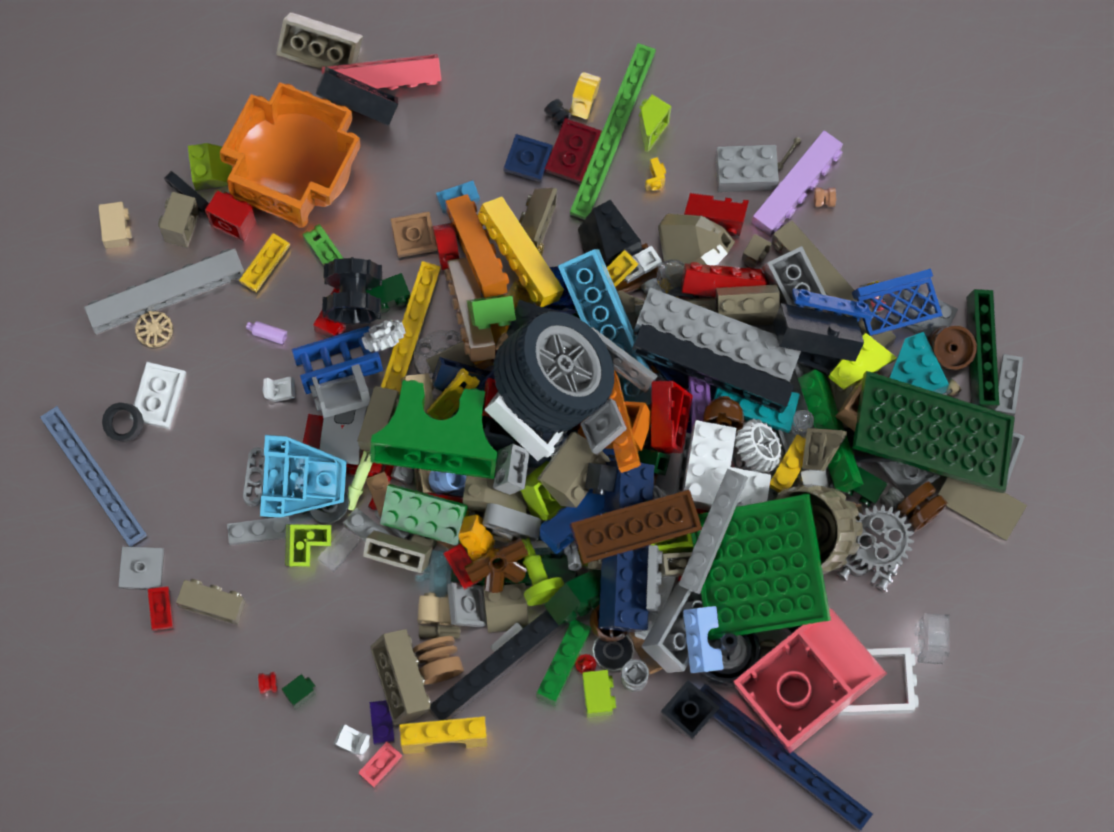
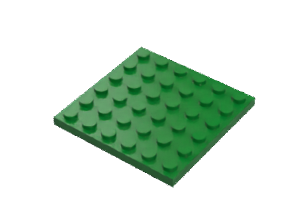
M809 494L735 508L701 589L703 608L716 606L718 627L709 630V640L722 638L726 633H733L738 636L831 621ZM709 512L698 514L702 528ZM701 531L691 533L693 549Z

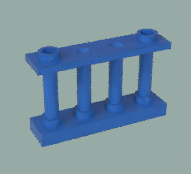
M793 288L792 290L794 302L798 307L804 308L805 305L814 307V310L823 311L824 309L833 311V314L842 315V313L852 315V318H857L858 322L861 317L867 319L872 317L868 304L862 301L856 302L809 292L805 289Z
M369 326L292 349L296 366L303 364L305 374L300 375L306 395L311 393L312 377H316L318 384L351 376L353 375L351 366L357 364L360 365L363 377L384 371L378 351L371 353L365 349L362 342L364 333L369 332ZM361 347L364 356L352 359L349 350ZM342 353L344 362L333 365L330 356ZM322 358L325 368L313 371L311 361Z

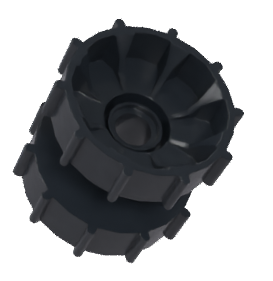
M354 257L335 258L329 263H324V284H328L336 290L339 289V293L333 292L331 295L323 297V318L334 321V323L351 325L371 324V322L381 319V298H376L370 295V293L365 294V290H372L377 286H382V265L372 262L371 259L365 260Z

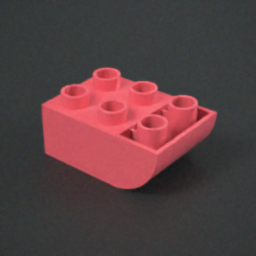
M829 609L831 621L802 625L733 681L738 692L789 753L793 752L887 674L833 609Z

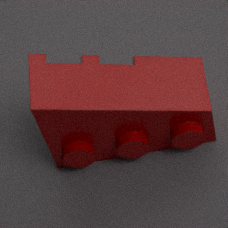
M652 381L651 447L661 453H683L693 398L692 394L674 381Z

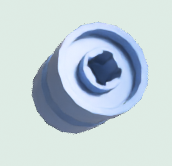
M431 471L429 474V485L434 492L439 494L459 490L465 486L467 475Z

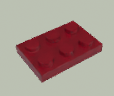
M565 118L545 167V172L581 184L602 130Z

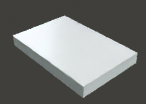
M146 362L133 404L142 413L145 424L170 429L186 371Z

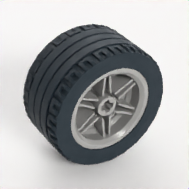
M548 311L530 319L502 343L495 356L494 378L497 390L501 397L503 396L504 403L512 410L513 414L518 416L517 418L522 419L529 427L541 432L561 433L581 423L607 402L614 387V367L606 345L588 324L564 312Z

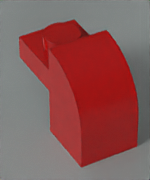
M452 223L433 226L441 270L448 269V260L460 259Z

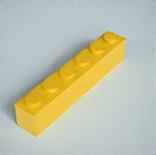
M503 197L483 203L478 213L479 221L484 224L490 238L498 245L500 253L505 256L510 268L519 277L521 285L527 289L531 300L540 307L559 301L564 291L563 287Z

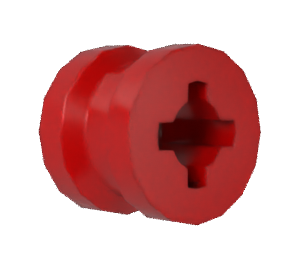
M275 671L267 675L258 673L260 694H265L267 691L278 692Z

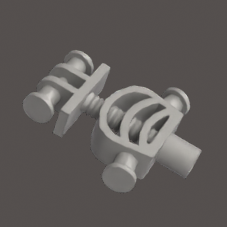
M863 536L860 539V544L864 547L870 546L871 544L868 543L870 537ZM849 554L845 559L847 564L843 566L841 572H837V575L844 581L848 580L847 576L850 573L853 576L861 577L869 571V564L866 563L864 565L867 568L857 570L861 567L862 560H857L859 563L851 566L855 562L854 558L857 554ZM896 562L895 570L888 566L887 575L881 572L882 570L885 571L883 567H880L879 572H876V566H873L871 570L876 573L869 585L873 586L877 578H879L881 581L879 584H876V588L882 592H887L888 584L893 582V579L890 578L891 575L896 576L897 568L902 565Z

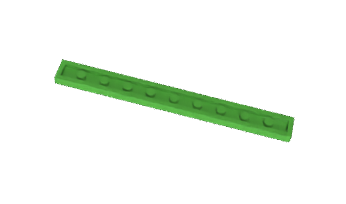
M637 44L570 210V215L585 220L594 208L656 49Z

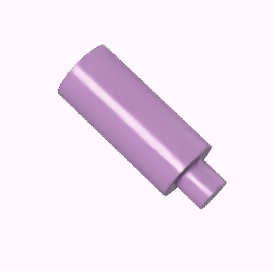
M256 321L255 324L248 322L246 326L247 330L252 331V335L282 345L287 337L286 330Z

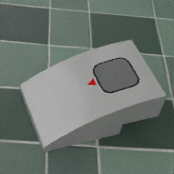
M368 406L324 418L320 450L346 460L347 464L359 465L363 450L360 449L357 439Z

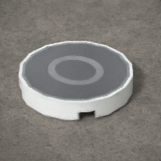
M627 635L623 639L614 642L602 641L597 638L592 652L596 663L603 670L618 672L622 671L626 662L633 659L634 647Z

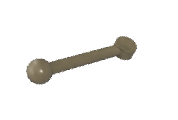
M796 137L794 139L793 145L788 150L784 158L781 160V162L777 163L778 171H781L783 169V164L785 163V161L788 159V157L793 152L795 147L801 143V139L799 137Z

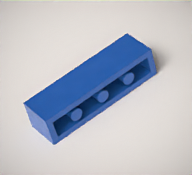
M590 489L577 508L566 507L560 509L555 517L543 522L540 527V539L557 555L575 541L570 527L571 523L604 514L605 495L594 494L593 489Z

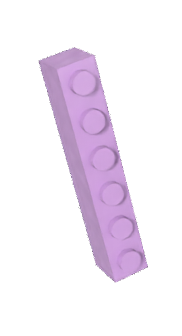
M824 130L754 214L752 224L770 237L774 232L782 228L784 225L782 222L786 217L790 219L796 211L795 206L798 203L801 205L808 196L806 193L809 189L813 190L819 183L818 178L828 173L832 161L836 162L841 157L843 143Z

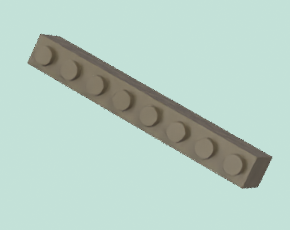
M792 220L773 234L772 244L777 251H781L783 254L801 246L803 247L827 296L857 302V300L853 299L852 295L854 289ZM842 313V316L852 317V315ZM861 317L858 324L863 336L867 332ZM872 318L870 322L872 331L878 330L882 322ZM892 331L871 336L886 349L894 344L896 339Z

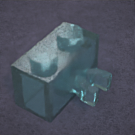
M432 550L431 566L424 570V573L430 574L416 576L415 580L422 582L429 579V593L436 594V597H445L448 594L447 584L451 583L452 569L443 555L446 551Z

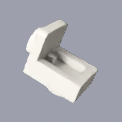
M295 378L263 379L264 386L262 391L266 399L279 402L296 398Z
M342 725L334 745L355 755H362L370 745V735Z

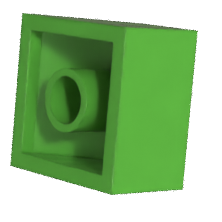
M506 294L467 300L473 326H478L479 329L491 328L490 324L498 323L499 326L511 325V321L516 320L513 296Z

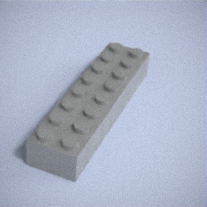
M653 288L649 289L634 331L638 333L642 324L652 325L658 331L671 333L678 339L691 341L695 346L709 348L715 354L728 356L735 362L748 364L752 369L766 371L772 377L782 378L789 382L801 352L779 347L777 336Z

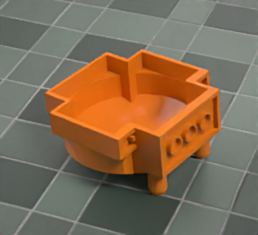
M280 82L270 101L262 96L251 94L220 150L221 162L229 164L233 168L227 179L229 193L240 202L245 201L255 208L292 222L296 227H305L308 224V215L315 206L326 207L331 205L341 194L349 180L351 164L360 149V138L352 132L347 133L352 122V111L345 106L335 105L328 99H320L308 91L303 92L290 84Z

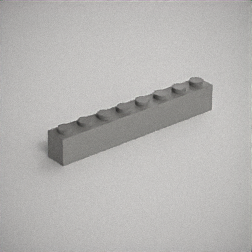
M235 248L232 250L225 249L214 257H205L201 262L187 264L178 271H169L160 278L148 279L142 285L130 286L126 291L112 293L100 301L94 300L84 308L95 334L139 318L142 314L148 313V311H157L239 279L245 272Z

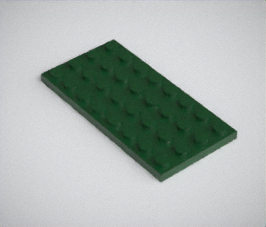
M866 371L863 374L853 448L992 491L1004 493L1007 487L1015 417Z

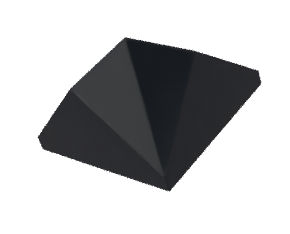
M687 680L660 712L674 729L693 739L720 707Z

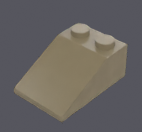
M466 476L463 504L468 505L467 511L485 512L487 504L492 503L526 514L527 504L521 490L509 495L493 488L494 479Z

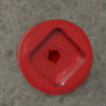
M583 654L578 657L576 670L579 674L582 675L583 672L596 670V660L593 656Z

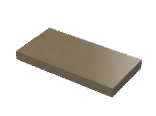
M947 477L937 494L942 495L948 502L947 507L1006 541L1027 507L1026 504L1005 492L999 493Z

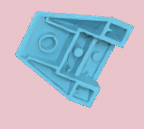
M265 435V464L260 516L281 518L344 502L346 460L287 436Z

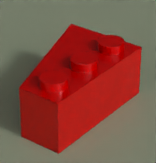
M690 193L684 215L703 216L722 226L730 236H740L749 200L737 203L731 202L732 198L725 197V201L714 200V196Z

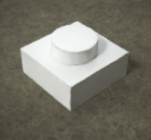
M652 246L635 255L645 271L644 274L662 265L661 259Z

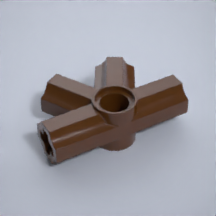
M518 538L499 549L492 548L488 550L485 556L464 567L472 583L485 577L484 590L491 593H499L503 591L504 576L516 584L523 580L527 568L516 561L529 554L521 538ZM495 558H501L499 562L492 563Z

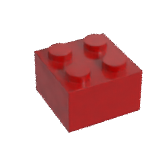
M217 190L205 209L210 225L245 242L256 224L252 206L245 201L240 202L234 199V196L228 192L222 193Z

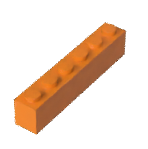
M468 194L445 201L448 217L453 224L455 233L483 297L508 293V275L506 272H502V262L500 258L495 256L496 249L494 244L489 243L490 236L488 230L483 229L482 226L484 224L479 221L475 201H471Z

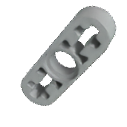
M260 447L253 448L248 456L243 499L250 507L258 506L261 503V495L263 493L265 456L264 449ZM257 453H260L261 457H263V459L259 460V467H256V460L253 458V456H257ZM253 472L261 474V479L258 482L250 480V475ZM252 487H255V494L258 498L250 501V498L247 496L252 494Z

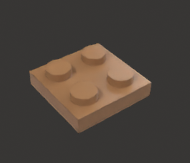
M430 212L391 219L398 258L437 251Z

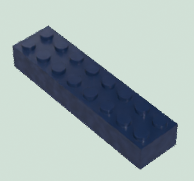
M617 460L606 462L608 466L618 467ZM641 463V466L623 473L618 468L614 492H605L604 514L653 500L654 465ZM649 546L602 559L599 628L624 632L648 631V610L646 607Z

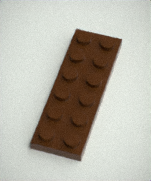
M690 489L570 524L582 565L702 530Z

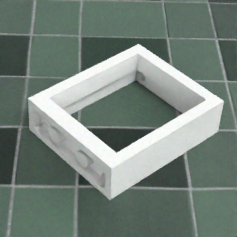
M497 392L484 410L537 461L544 456L548 458L555 451L554 445L559 444L563 440L564 436L562 434L566 432L553 433L545 443L522 419L517 418L518 416L512 413V410L504 403L503 396L501 397L499 392Z
M911 648L867 649L873 657H904L907 704L850 705L838 715L913 713L915 707H918V695H914L917 677L916 674H913L912 666H915V654H911Z

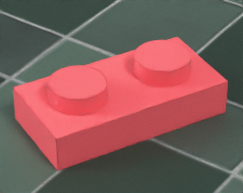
M386 742L358 774L375 788L403 756Z

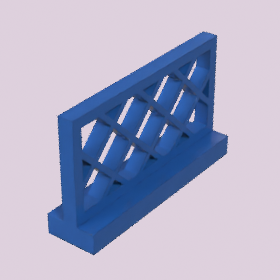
M931 269L861 287L852 292L854 300L863 302L869 299L876 303L871 312V319L862 318L869 336L943 316L931 277H933ZM927 284L929 292L926 297L917 292L920 285ZM902 290L912 293L908 302L899 297ZM886 294L894 298L890 307L881 302ZM915 295L924 300L920 309L911 304ZM897 300L906 305L902 314L893 309ZM927 303L934 306L936 314L930 315L923 311ZM878 306L888 310L884 319L875 314ZM909 308L918 312L914 320L905 316ZM890 313L900 317L896 325L887 321ZM872 318L882 322L878 330L872 331L870 324Z

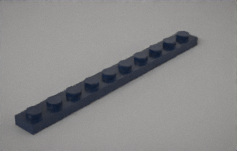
M706 683L703 685L700 691L720 707L713 718L859 832L873 815L872 812L796 753H789L778 739Z

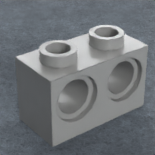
M512 444L498 450L494 489L511 495L525 488L529 452L526 449Z

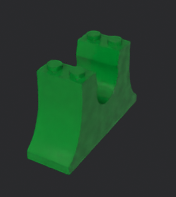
M403 380L399 403L392 419L382 430L371 437L370 462L494 479L497 452L487 441L482 426L485 391L474 388L464 389L459 399L458 412L449 419L436 420L428 416L424 411V384L415 380Z

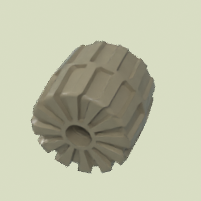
M813 484L796 486L779 492L778 497L774 500L809 494L814 525L817 528L816 537L823 574L846 565L847 561L845 559L848 555L857 553L860 544L856 543V538L861 536L863 532L862 522H857L855 518L859 514L855 504L846 501V496L834 488Z

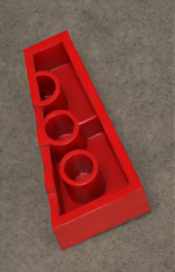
M691 262L690 264L685 263L681 290L682 293L716 298V288L762 286L766 284L762 269L702 265L697 262Z

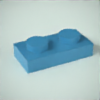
M474 181L436 193L443 213L447 212L445 201L468 194L471 201H480Z

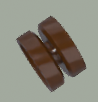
M941 326L936 328L927 339L941 369H962L967 367L975 357L977 345L975 338L968 329L962 326Z
M929 481L912 492L895 509L896 512L900 511L899 516L901 518L912 515L907 524H911L910 528L914 532L929 524L948 504L942 495H937L929 500L936 491Z

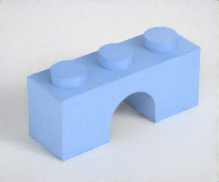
M716 606L683 610L690 672L723 670L721 648L713 649L707 641L709 630L718 627Z

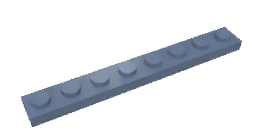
M58 406L40 417L129 547L147 536Z

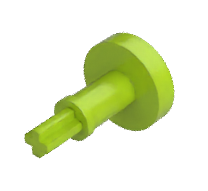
M522 539L529 554L524 557L523 565L527 568L533 584L523 595L529 606L544 604L564 585L562 578L548 579L541 562L542 559L540 555H536L530 539Z

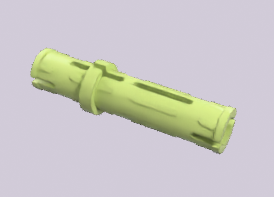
M363 451L352 484H349L347 488L349 490L347 494L349 510L356 508L358 499L364 492L363 486L372 466L370 451Z

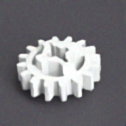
M384 321L368 329L369 332L364 333L362 342L365 349L370 352L373 350L375 352L378 350L382 351L385 348L395 346L399 342L398 339L404 338L403 335L406 334L405 328L401 321Z

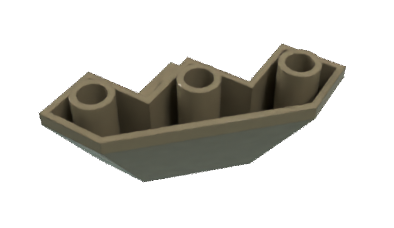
M667 214L658 225L667 279L675 288L681 287L685 263L697 262L702 265H717L728 254L735 243L722 226L703 216Z

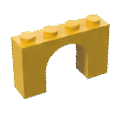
M485 716L400 724L403 754L424 752V747L440 743H464L466 748L487 746Z

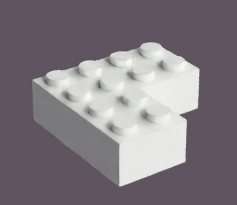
M697 420L692 427L682 491L690 489L696 509L710 511L727 469L748 477L736 507L767 502L771 475L730 467L736 428Z

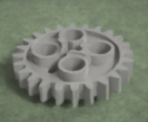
M874 505L873 512L865 508L866 515L859 512L860 520L856 519L857 522H862L863 527L862 535L857 536L856 543L860 544V539L863 536H869L872 539V543L868 547L860 544L854 560L861 559V567L866 563L869 564V571L873 566H876V572H879L880 567H883L885 572H887L889 565L895 570V563L897 562L902 565L901 558H909L905 552L912 551L908 544L914 543V540L909 539V536L913 535L914 532L907 531L911 524H904L907 517L905 516L900 519V511L893 514V507L885 511V507L882 505L881 510L878 511ZM875 519H880L883 521L884 526L882 529L876 530L872 527V522ZM865 528L871 529L879 536L884 534V539L894 545L896 550H892L883 542L876 543L877 538L865 531ZM892 531H898L901 538L899 541L893 542L889 539V534ZM886 548L889 551L888 557L885 559L879 558L877 555L878 549Z

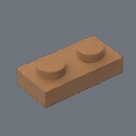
M385 472L366 479L380 518L382 516L387 485H389Z

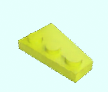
M865 333L862 336L864 344L856 361L843 359L828 378L845 390L861 381L866 371L875 373L887 364L896 361L897 357Z

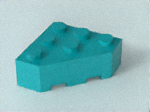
M921 332L905 338L889 378L944 394L949 383L925 333Z

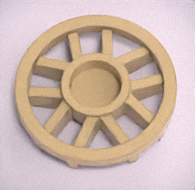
M148 311V313L142 314L137 321L135 333L143 345L156 348L165 345L171 339L173 324L165 313ZM153 315H159V316L154 320ZM150 316L152 321L147 322L145 318ZM164 317L166 320L160 324V320ZM144 321L146 325H140V323ZM169 323L170 329H167L164 326H166ZM146 329L145 332L139 333V330ZM162 331L169 333L168 336L162 335ZM147 336L146 342L141 337ZM151 337L154 338V344L149 343ZM158 337L164 339L162 342L157 343Z

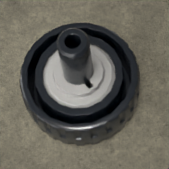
M726 633L722 638L709 640L707 634L709 646L713 649L721 648L723 670L698 672V674L708 684H712L715 687H735L733 681L760 660L761 645L758 635L750 633L736 636L733 633Z

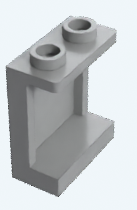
M359 364L351 366L353 372L351 376L318 384L316 377H312L311 393L313 398L317 397V399H314L317 411H322L323 418L369 405V391Z

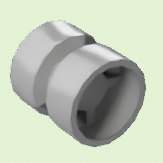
M637 659L626 662L621 673V683L624 688L632 692L642 690L646 686L649 676L647 665Z

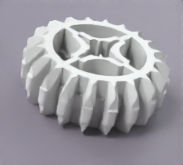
M752 419L743 423V428L736 431L735 441L737 443L735 447L738 448V454L742 457L741 460H744L746 466H750L752 471L768 473L780 465V462L783 460L782 455L784 454L781 450L783 446L779 443L780 439L777 438L776 432L772 431L771 426L768 427L767 423H762L760 419Z

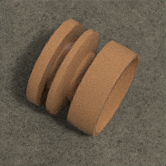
M453 636L432 638L413 648L414 655L418 656V664H426L419 669L420 674L424 678V685L447 681L464 672L460 657H450L457 652V647L452 646L455 644Z

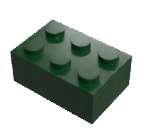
M591 570L566 582L544 605L558 625L566 621L569 624L578 615L583 617L600 604L601 570Z

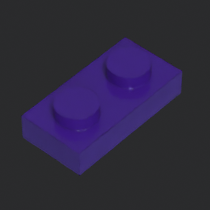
M387 701L370 702L374 745L385 744L386 742L395 743L393 721Z

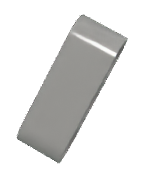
M489 503L486 507L483 525L521 539L529 538L530 541H538L542 520L498 504Z

